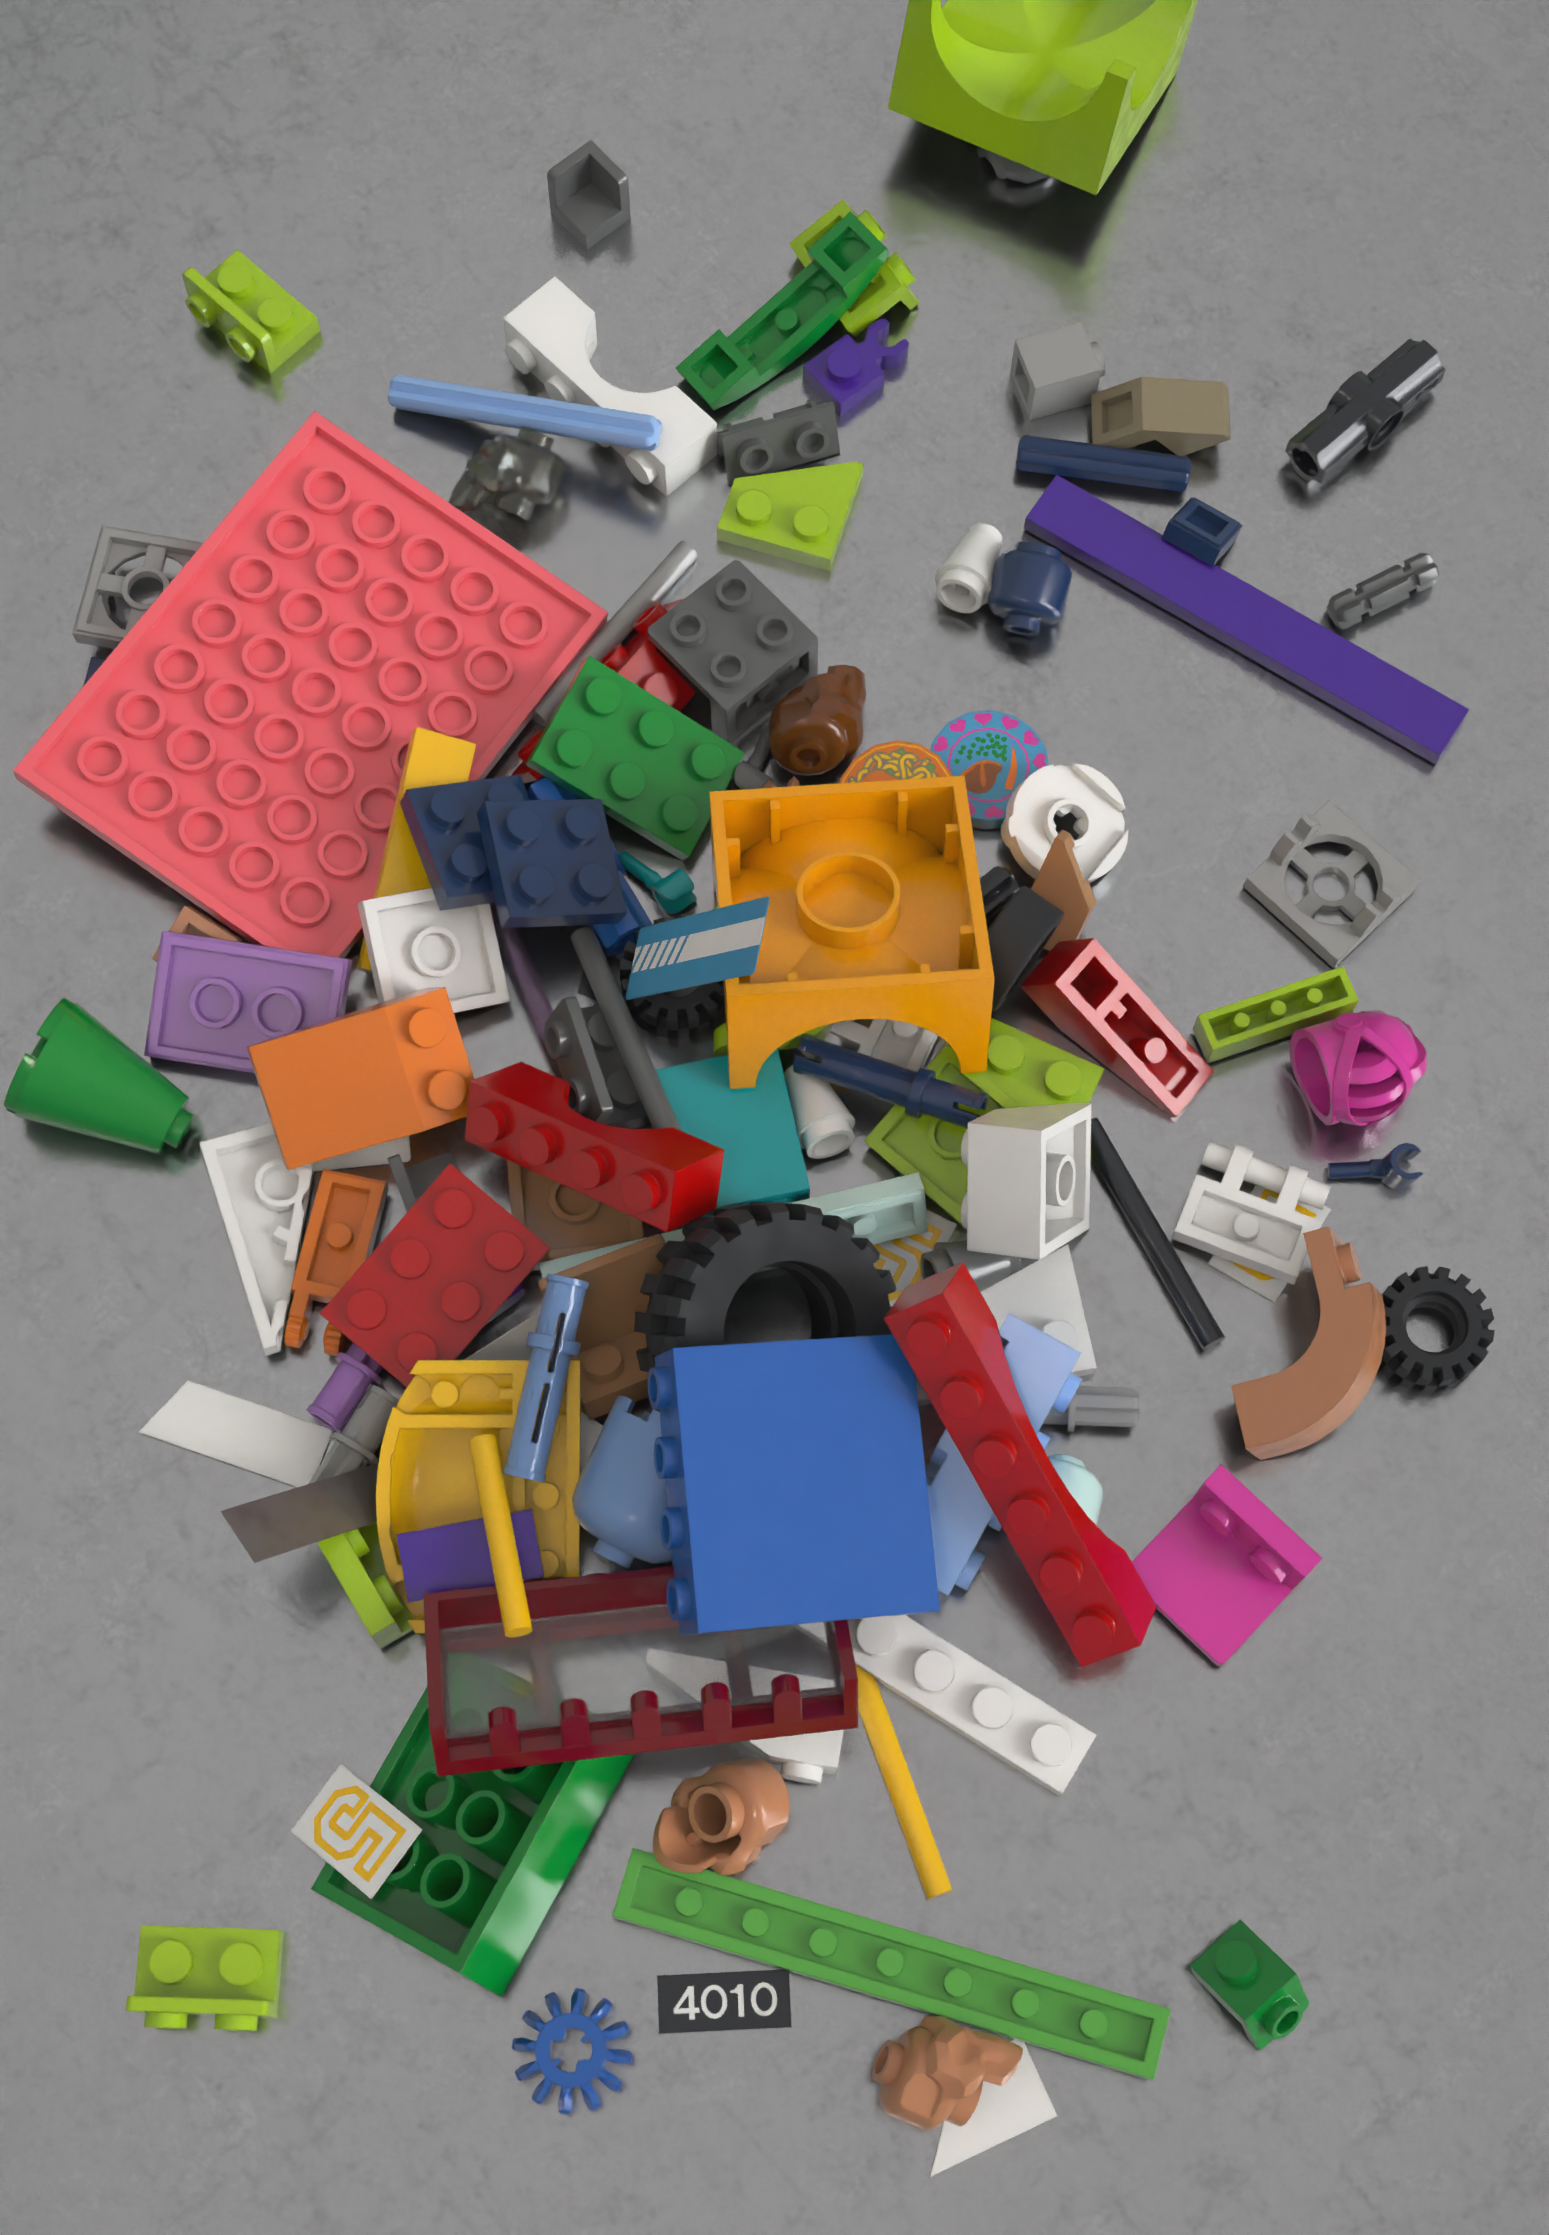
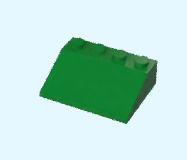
M467 1653L448 1655L452 1732L489 1728L488 1713L492 1709L501 1706L510 1707L516 1711L518 1725L536 1723L532 1684ZM427 1686L370 1785L374 1791L423 1830L372 1899L327 1862L311 1889L501 1997L634 1754L437 1777L429 1728ZM555 1696L557 1720H560L559 1706L565 1700ZM588 1712V1716H589V1717H591V1716H596V1715H594V1714Z

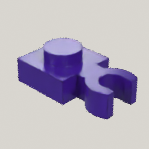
M880 319L871 324L866 332V340L859 345L846 334L803 365V379L824 401L827 403L833 401L835 413L839 417L884 386L885 372L882 369L897 368L908 357L909 342L905 338L892 347H885L880 344L881 341H884L889 336L890 323L886 319Z

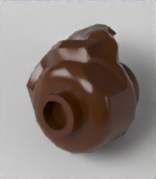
M829 666L827 673L809 678L805 685L794 688L775 705L769 720L768 742L771 755L780 767L794 774L805 776L818 775L835 768L840 762L848 761L862 744L863 739L861 714L866 701L864 673L854 666Z

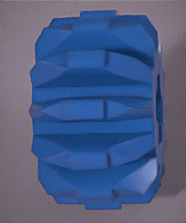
M576 1988L571 1997V2013H564L560 1998L555 1992H551L545 1996L546 2006L553 2017L550 2021L546 2023L538 2014L531 2010H527L522 2017L528 2026L540 2033L536 2041L523 2037L513 2039V2050L521 2053H535L536 2061L521 2065L516 2069V2077L519 2081H525L540 2073L545 2076L532 2095V2100L537 2104H543L550 2097L556 2085L561 2086L558 2100V2110L561 2114H570L572 2112L574 2089L581 2088L586 2106L589 2110L593 2111L601 2105L600 2098L592 2084L599 2079L608 2089L614 2092H619L623 2086V2082L617 2076L606 2071L605 2068L608 2061L622 2065L632 2063V2052L624 2049H609L608 2043L628 2034L630 2031L629 2026L625 2021H621L602 2030L600 2024L610 2014L613 2004L606 1998L599 2001L590 2016L587 2017L584 2015L587 2003V1993L584 1989ZM578 2030L584 2032L585 2035L581 2038V2042L585 2045L591 2042L592 2045L590 2060H578L575 2072L563 2071L561 2066L565 2063V2060L561 2058L554 2059L555 2044L567 2042L570 2037V2031Z

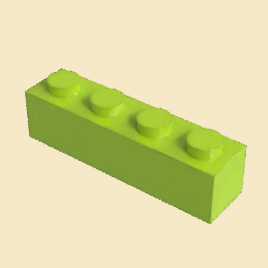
M1344 966L1199 1014L1192 1029L1206 1062L1210 1063L1293 1035L1295 1030L1336 1019L1345 1013H1353L1359 999Z

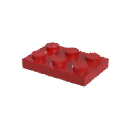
M450 1163L320 1312V1315L407 1388L416 1376L410 1374L418 1360H456L547 1254L550 1247Z

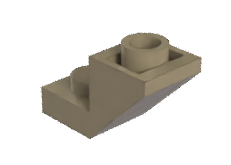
M1139 377L1091 395L1092 444L1128 449L1156 439L1176 455L1184 456L1231 440L1229 387L1223 382Z

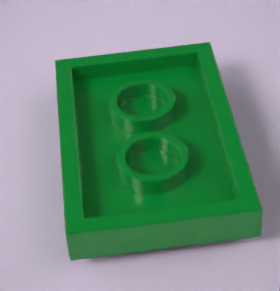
M589 655L582 661L525 765L581 799H601L605 814L677 858L684 860L691 855L710 819L709 792L726 790L745 752Z

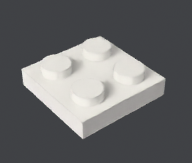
M432 888L364 900L357 904L379 1003L425 988L435 987L446 988L453 1013L510 1002L490 904L440 911Z

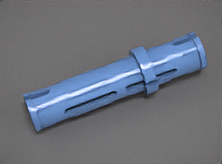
M547 1274V1285L536 1332L528 1333L526 1346L532 1347L521 1399L517 1408L506 1466L503 1467V1474L544 1483L546 1479L545 1471L560 1413V1405L571 1356H579L581 1343L575 1342L585 1293L589 1287V1282L555 1274ZM559 1315H560V1321H559L558 1330H557L556 1339H555V1332H556L557 1323H558V1319H559ZM551 1350H552V1357H551V1361H550V1366H549V1370L547 1371L548 1363H549V1359H550V1354H551ZM543 1385H545L544 1392H543V1396H542V1401H541V1405H540V1410H539V1414H538V1419H537V1423H536V1427H535V1432H534L533 1440L531 1441V1439H532V1434H533V1430H534V1425H535V1421H536V1416H537V1412H538V1407H539V1403H540V1399H541V1394H542V1390H543Z

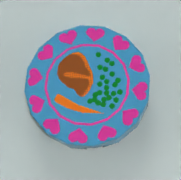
M993 710L966 713L947 723L933 740L931 751L940 756L953 776H965L972 827L984 830L1001 828V824L1006 818L1008 801L1015 789L1035 771L1049 766L1046 747L1034 729L1014 715Z

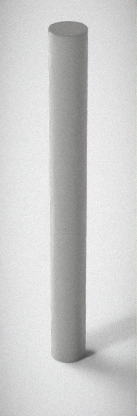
M680 541L593 637L534 710L532 718L538 724L544 727L547 726L582 661L589 655L600 661L613 647L621 644L634 629L633 624L648 607L658 602L698 558L692 546L684 541Z

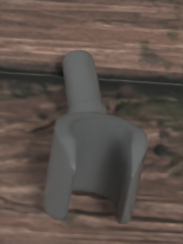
M769 725L764 727L748 761H742L737 766L734 773L735 783L732 786V790L764 788L768 780L773 782V778L761 771L770 752L768 742Z

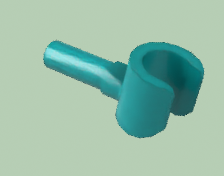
M622 851L619 854L625 870L651 889L655 900L665 913H678L697 900L696 895L692 892L694 890V883L683 869L679 868L665 878H662L655 870L653 871L628 852Z

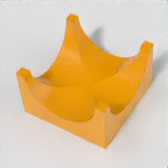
M965 776L709 792L715 907L722 908L767 896L770 898L754 974L723 980L730 1089L755 1088L756 1079L763 1063L777 1048L792 1038L824 1025L859 1019L900 1021L927 1029L944 1039L952 1047L959 1059L961 1074L986 1072L994 972Z

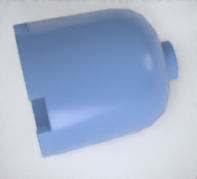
M618 1395L576 1484L572 1498L574 1515L582 1528L598 1538L592 1550L595 1553L627 1569L630 1568L635 1557L653 1564L668 1563L673 1561L672 1550L664 1548L660 1533L661 1511L663 1508L668 1507L666 1479L658 1478L654 1464L655 1440L657 1437H662L660 1412L653 1409L651 1414L645 1412L642 1419L630 1414L636 1402L625 1396Z

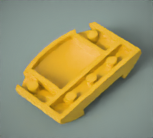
M418 1360L410 1374L416 1376L402 1394L397 1406L392 1408L381 1445L377 1470V1528L380 1549L391 1587L395 1586L401 1600L414 1617L407 1619L415 1633H425L424 1600L408 1603L397 1534L483 1518L469 1441L476 1436L484 1434L496 1436L503 1472V1467L506 1466L517 1408L521 1399L529 1360ZM549 1360L547 1371L549 1370L551 1360ZM581 1360L570 1361L560 1405V1413L545 1471V1483L503 1474L510 1512L533 1508L544 1577L526 1581L580 1577V1524L574 1515L572 1498L580 1478ZM543 1385V1390H542V1394H541V1399H540V1403H539V1407H538V1412H537V1416H536V1421H535V1425H534V1430H533V1434H532V1439H531V1441L533 1440V1436H534V1432H535V1427H536V1423H537V1419H538V1414H539V1410H540V1405H541V1401H542V1396H543V1392H544L545 1385Z

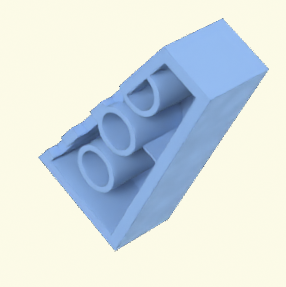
M1008 1313L999 1330L1003 1350L1027 1416L1043 1449H1045L1050 1437L1039 1430L1051 1408L1064 1414L1078 1389L1082 1378L1071 1372L1081 1352ZM945 1429L925 1472L937 1586L940 1592L949 1596L954 1585L966 1591L968 1590L986 1555L976 1550L975 1547L987 1525L997 1531H1000L1002 1526L947 1429Z

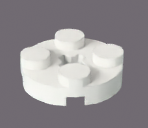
M1074 763L1071 766H1054L1053 764L1035 771L1022 781L1012 793L1006 807V818L1001 825V836L1020 867L1036 879L1054 839L1058 835L1055 830L1057 825L1053 821L1054 814L1063 817L1069 812L1077 818L1073 828L1079 834L1077 840L1073 839L1075 846L1072 849L1083 879L1091 883L1110 871L1125 851L1128 841V830L1124 832L1125 821L1122 812L1126 808L1118 789L1101 772L1087 765Z

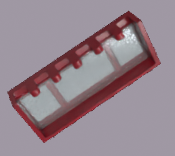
M667 1565L652 1569L607 1574L593 1573L587 1576L544 1581H523L533 1630L527 1635L513 1638L506 1637L504 1633L496 1586L472 1589L457 1588L445 1592L423 1594L429 1728L437 1777L858 1728V1676L848 1621L839 1620L679 1636L678 1621L673 1622L667 1608V1583L669 1579L674 1578L673 1566Z

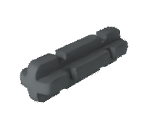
M1419 553L1404 560V567L1394 565L1356 584V591L1348 588L1331 596L1326 607L1328 615L1337 628L1347 629L1361 622V615L1364 614L1366 617H1371L1409 598L1410 591L1419 593L1433 586L1436 583V578L1439 576L1437 565L1427 553Z

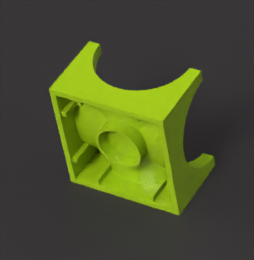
M909 0L888 109L1093 195H1097L1176 75L1198 0H947L943 7H941V0Z

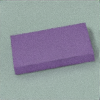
M161 931L144 1056L255 1073L246 1048L247 1046L345 1015L352 959Z

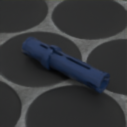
M808 1033L802 1038L798 1050L822 1058V1062L795 1056L794 1073L805 1074L888 1103L905 1107V1114L917 1119L926 1114L968 1129V1122L981 1115L960 1109L959 1103L978 1110H986L988 1093L978 1092L937 1079L936 1072L921 1067L916 1072L815 1038L814 1035Z

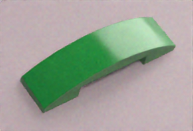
M851 211L807 250L812 262L733 333L726 337L718 329L675 367L677 372L713 411L732 403L760 387L799 358L843 316L877 274L889 255L888 249Z

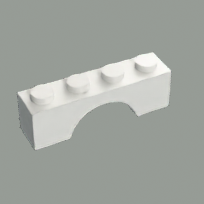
M555 276L503 318L507 343L505 345V352L509 360L523 374L531 372L544 384L546 392L551 399L652 415L661 421L662 433L660 435V442L658 447L652 451L597 442L605 448L612 446L625 458L630 472L641 483L648 485L651 482L667 497L717 455V422L677 386L649 393L631 392L611 385L596 373L590 364L592 355L598 346L595 312Z

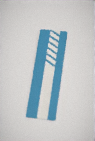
M767 896L642 927L638 935L626 1000L754 974L770 898Z

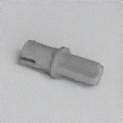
M369 1384L366 1394L341 1433L333 1432L330 1436L334 1444L308 1484L366 1467L367 1464L375 1465L378 1458L374 1453L383 1441L392 1408L397 1406L399 1399L382 1388Z
M1079 1386L1064 1414L1051 1408L1043 1424L1067 1425V1431L1074 1432L1075 1425L1133 1427L1137 1425L1139 1420L1140 1400L1138 1390L1122 1387Z

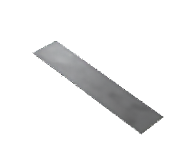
M378 1463L220 1512L253 1562L256 1563L376 1523Z

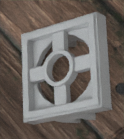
M102 525L72 631L76 642L115 649L154 603L140 604L130 598L132 585L138 579L153 577L163 583L164 591L170 584L167 576L163 573L166 558L177 561L184 567L203 542ZM145 556L143 566L133 569L125 577L115 574V571L125 562ZM108 597H123L126 605L131 609L126 630L121 629L109 618Z
M1328 800L1314 815L1304 814L1292 832L1287 830L1272 849L1270 856L1246 878L1243 887L1330 966L1335 968L1417 889L1421 880L1331 800ZM1331 841L1346 844L1353 851L1341 863H1320L1304 847ZM1289 864L1306 878V896L1296 905L1289 897L1285 883ZM1368 864L1374 868L1378 883L1376 899L1372 904L1369 902L1366 904L1355 894L1356 883L1354 877ZM1326 872L1339 875L1346 882V896L1336 901L1321 898L1314 890V878ZM1341 909L1353 922L1334 925L1318 922L1312 919V917L1319 910L1331 912Z

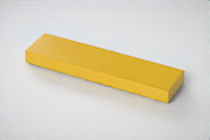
M420 727L412 730L373 899L431 888L400 801L407 789L467 782L476 748L475 743ZM364 937L356 970L372 974Z

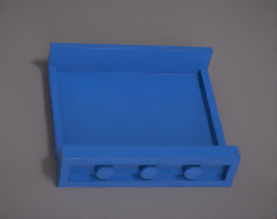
M893 1334L672 1348L655 1356V1367H651L648 1373V1396L652 1408L659 1409L662 1437H657L655 1440L654 1464L658 1478L666 1479L668 1507L663 1508L661 1511L660 1533L664 1548L672 1550L674 1578L668 1580L666 1601L671 1620L673 1622L678 1621L679 1636L940 1611L916 1377Z

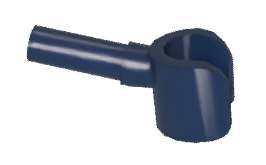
M1404 1143L1395 1147L1382 1159H1370L1369 1161L1328 1163V1178H1380L1391 1189H1405L1421 1177L1423 1173H1406L1400 1169L1397 1160L1406 1161L1413 1159L1421 1151L1414 1144Z

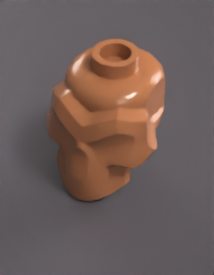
M741 1757L719 1763L706 1771L702 1776L684 1778L673 1793L671 1807L662 1810L656 1823L653 1837V1852L656 1860L662 1866L682 1873H701L709 1867L720 1875H731L744 1871L747 1864L757 1859L761 1847L775 1838L788 1823L790 1800L788 1789L781 1774L769 1762L757 1757Z
M925 2016L919 2026L907 2029L896 2042L892 2040L884 2042L873 2064L872 2080L879 2083V2103L884 2112L890 2117L924 2131L936 2129L944 2121L961 2127L968 2122L976 2109L983 2081L999 2086L1005 2085L1018 2067L1023 2054V2048L995 2034L974 2031L968 2027L962 2028L944 2016Z

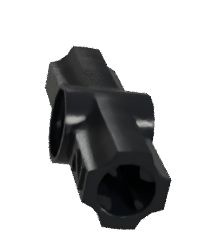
M1409 339L1367 375L1359 371L1349 377L1332 396L1326 410L1310 421L1288 441L1285 452L1292 461L1293 469L1307 482L1314 480L1323 483L1362 448L1366 447L1369 450H1373L1382 444L1400 424L1405 412L1442 381L1446 369L1441 364L1439 352L1425 340L1414 341Z

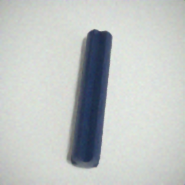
M1030 435L1021 436L1016 457L1017 468L1022 471L1179 492L1186 490L1191 470V461L1186 456Z

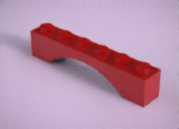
M964 1262L907 1286L884 1317V1320L1080 1666L1084 1667L1141 1646L1157 1606L1126 1551L1108 1538L1086 1515L1050 1462L1030 1423L1015 1387L1003 1350L996 1319Z

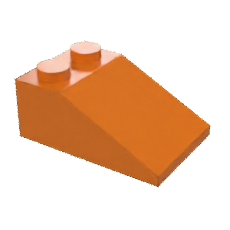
M445 987L425 988L246 1047L287 1170L423 1132L467 1117L470 1081L474 1080V1076Z

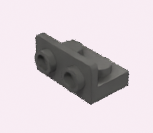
M576 996L562 998L544 1023V1041L550 1057L557 1060L563 1080L570 1082L568 1106L581 1116L610 1126L628 1129L650 1126L649 1118L600 1006L580 1008Z

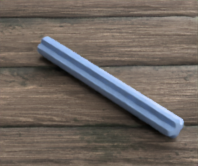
M396 375L391 379L388 392L389 404L401 410L649 451L655 450L658 447L662 433L661 421L652 415L404 375Z

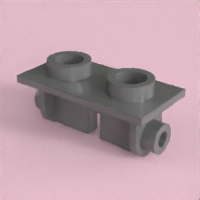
M814 399L806 401L805 405L773 413L774 418L764 421L762 417L735 425H731V423L723 424V431L717 432V451L719 456L724 455L729 485L733 484L735 478L769 474L840 453L833 401L817 404Z

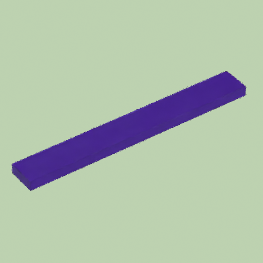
M1058 475L1054 477L1025 518L1024 529L1433 764L1437 763L1470 710L1216 565L1212 567L1161 538L1162 534Z

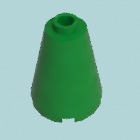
M63 998L52 1009L36 1033L41 1039L31 1055L25 1053L4 1101L6 1110L19 1118L157 1154L161 1153L166 1144L178 1148L195 1116L185 1110L189 1097L82 1006Z

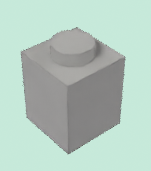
M1082 322L1015 340L1010 374L1030 421L1091 403V395L1097 393L1100 377L1105 375L1106 368L1099 344L1096 341L1090 343Z

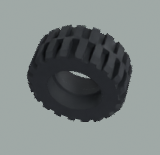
M779 1202L733 1203L715 1208L713 1217H699L683 1226L682 1234L685 1237L683 1241H667L656 1255L658 1261L664 1264V1267L660 1274L646 1273L640 1289V1293L650 1296L647 1313L635 1312L634 1332L646 1333L647 1348L637 1350L636 1355L640 1371L649 1372L651 1367H655V1356L672 1348L724 1345V1323L730 1302L746 1279L763 1267L776 1266L785 1269L802 1288L811 1312L812 1327L810 1339L892 1334L884 1317L892 1308L888 1294L895 1292L897 1288L890 1270L876 1269L873 1263L880 1256L878 1250L868 1238H853L854 1226L841 1217L823 1215L821 1208L805 1204Z

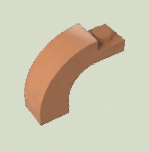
M1329 1226L1303 1233L1320 1302L1319 1325L1311 1345L1301 1358L1288 1368L1269 1376L1231 1385L1245 1448L1259 1460L1302 1449L1333 1432L1360 1405L1375 1380L1381 1364L1386 1336V1316L1383 1297L1371 1282L1356 1286L1352 1285L1353 1282L1362 1280L1354 1247L1351 1242L1342 1244V1241Z

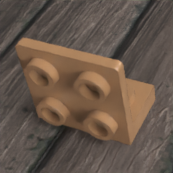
M656 1234L555 1273V1275L589 1282L575 1342L581 1343L579 1356H571V1360H581V1402L589 1420L609 1413L618 1395L630 1398L634 1402L649 1397V1372L640 1371L636 1355L637 1350L647 1348L646 1333L634 1332L635 1312L647 1313L650 1296L640 1293L646 1273L660 1274L664 1267V1264L658 1261L656 1257L666 1244L661 1234ZM546 1277L539 1281L543 1298L547 1285ZM559 1315V1319H558V1323H557V1328H556L555 1334H557L558 1325H559V1321H560V1315Z

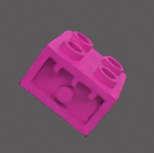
M1220 1464L1203 1482L1194 1497L1132 1561V1564L1157 1606L1156 1609L1214 1664L1221 1666L1323 1558Z

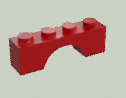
M524 1062L516 1063L470 1081L465 1130L466 1141L665 1232L672 1231L717 1208L724 1149L674 1127L628 1129L590 1120L576 1113L568 1106L570 1082Z

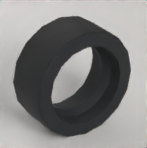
M1022 886L1018 889L987 930L994 972L992 1010L994 1011L1002 1006L1019 984L1064 916L1063 911L1027 886Z

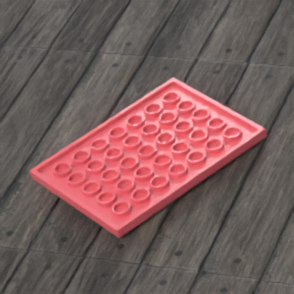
M314 411L14 768L13 772L16 780L251 944L345 958L364 934L357 904L364 900L373 899L412 730L420 727L475 743L476 748L468 781L485 779L532 719L534 710L587 644L607 623L608 612Z

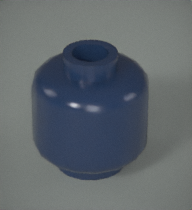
M1017 542L1014 544L1013 550L1003 552L996 559L992 587L988 594L987 604L992 613L1004 619L1003 628L1005 630L1020 635L1036 636L1039 633L1040 627L1055 625L1063 618L1072 572L1068 565L1060 560L1061 552L1056 548L1034 542Z

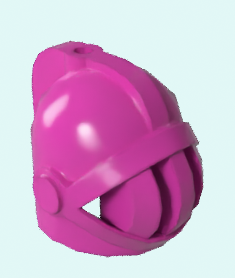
M1381 1010L1345 1013L1336 1019L1295 1030L1290 1039L1289 1055L1297 1083L1311 1109L1326 1126L1339 1122L1365 1126L1386 1118L1407 1099L1414 1084L1425 1074L1427 1068V1052L1420 1040L1414 1035L1410 1025L1398 1017L1389 1015Z

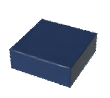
M1191 497L1169 520L1161 538L1213 567L1234 544L1243 525L1201 500Z

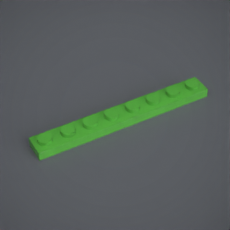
M632 1848L612 1915L613 1918L932 2015L944 2016L955 2022L1147 2080L1155 2079L1171 2009L730 1876L720 1875L710 1870H704L701 1873L672 1871L662 1866L656 1860L653 1853Z

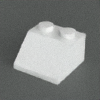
M1067 1103L994 1109L968 1122V1129L964 1133L961 1144V1158L963 1164L968 1166L967 1193L961 1205V1223L967 1229V1251L1041 1260L1089 1229L1091 1104Z

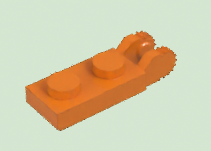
M327 1169L322 1171L290 1289L294 1297L285 1328L284 1342L286 1346L301 1348L309 1332L313 1300L329 1303L372 1254L389 1189L386 1181ZM330 1322L326 1326L323 1337L324 1353L336 1356L344 1350L347 1337Z

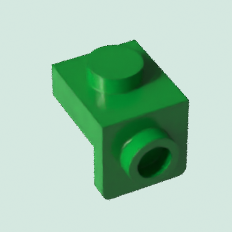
M1241 1919L1189 1965L1195 1978L1242 2024L1248 2039L1259 2050L1265 2048L1273 2039H1281L1290 2034L1297 2027L1302 2019L1303 2012L1309 2006V2000L1297 1974Z

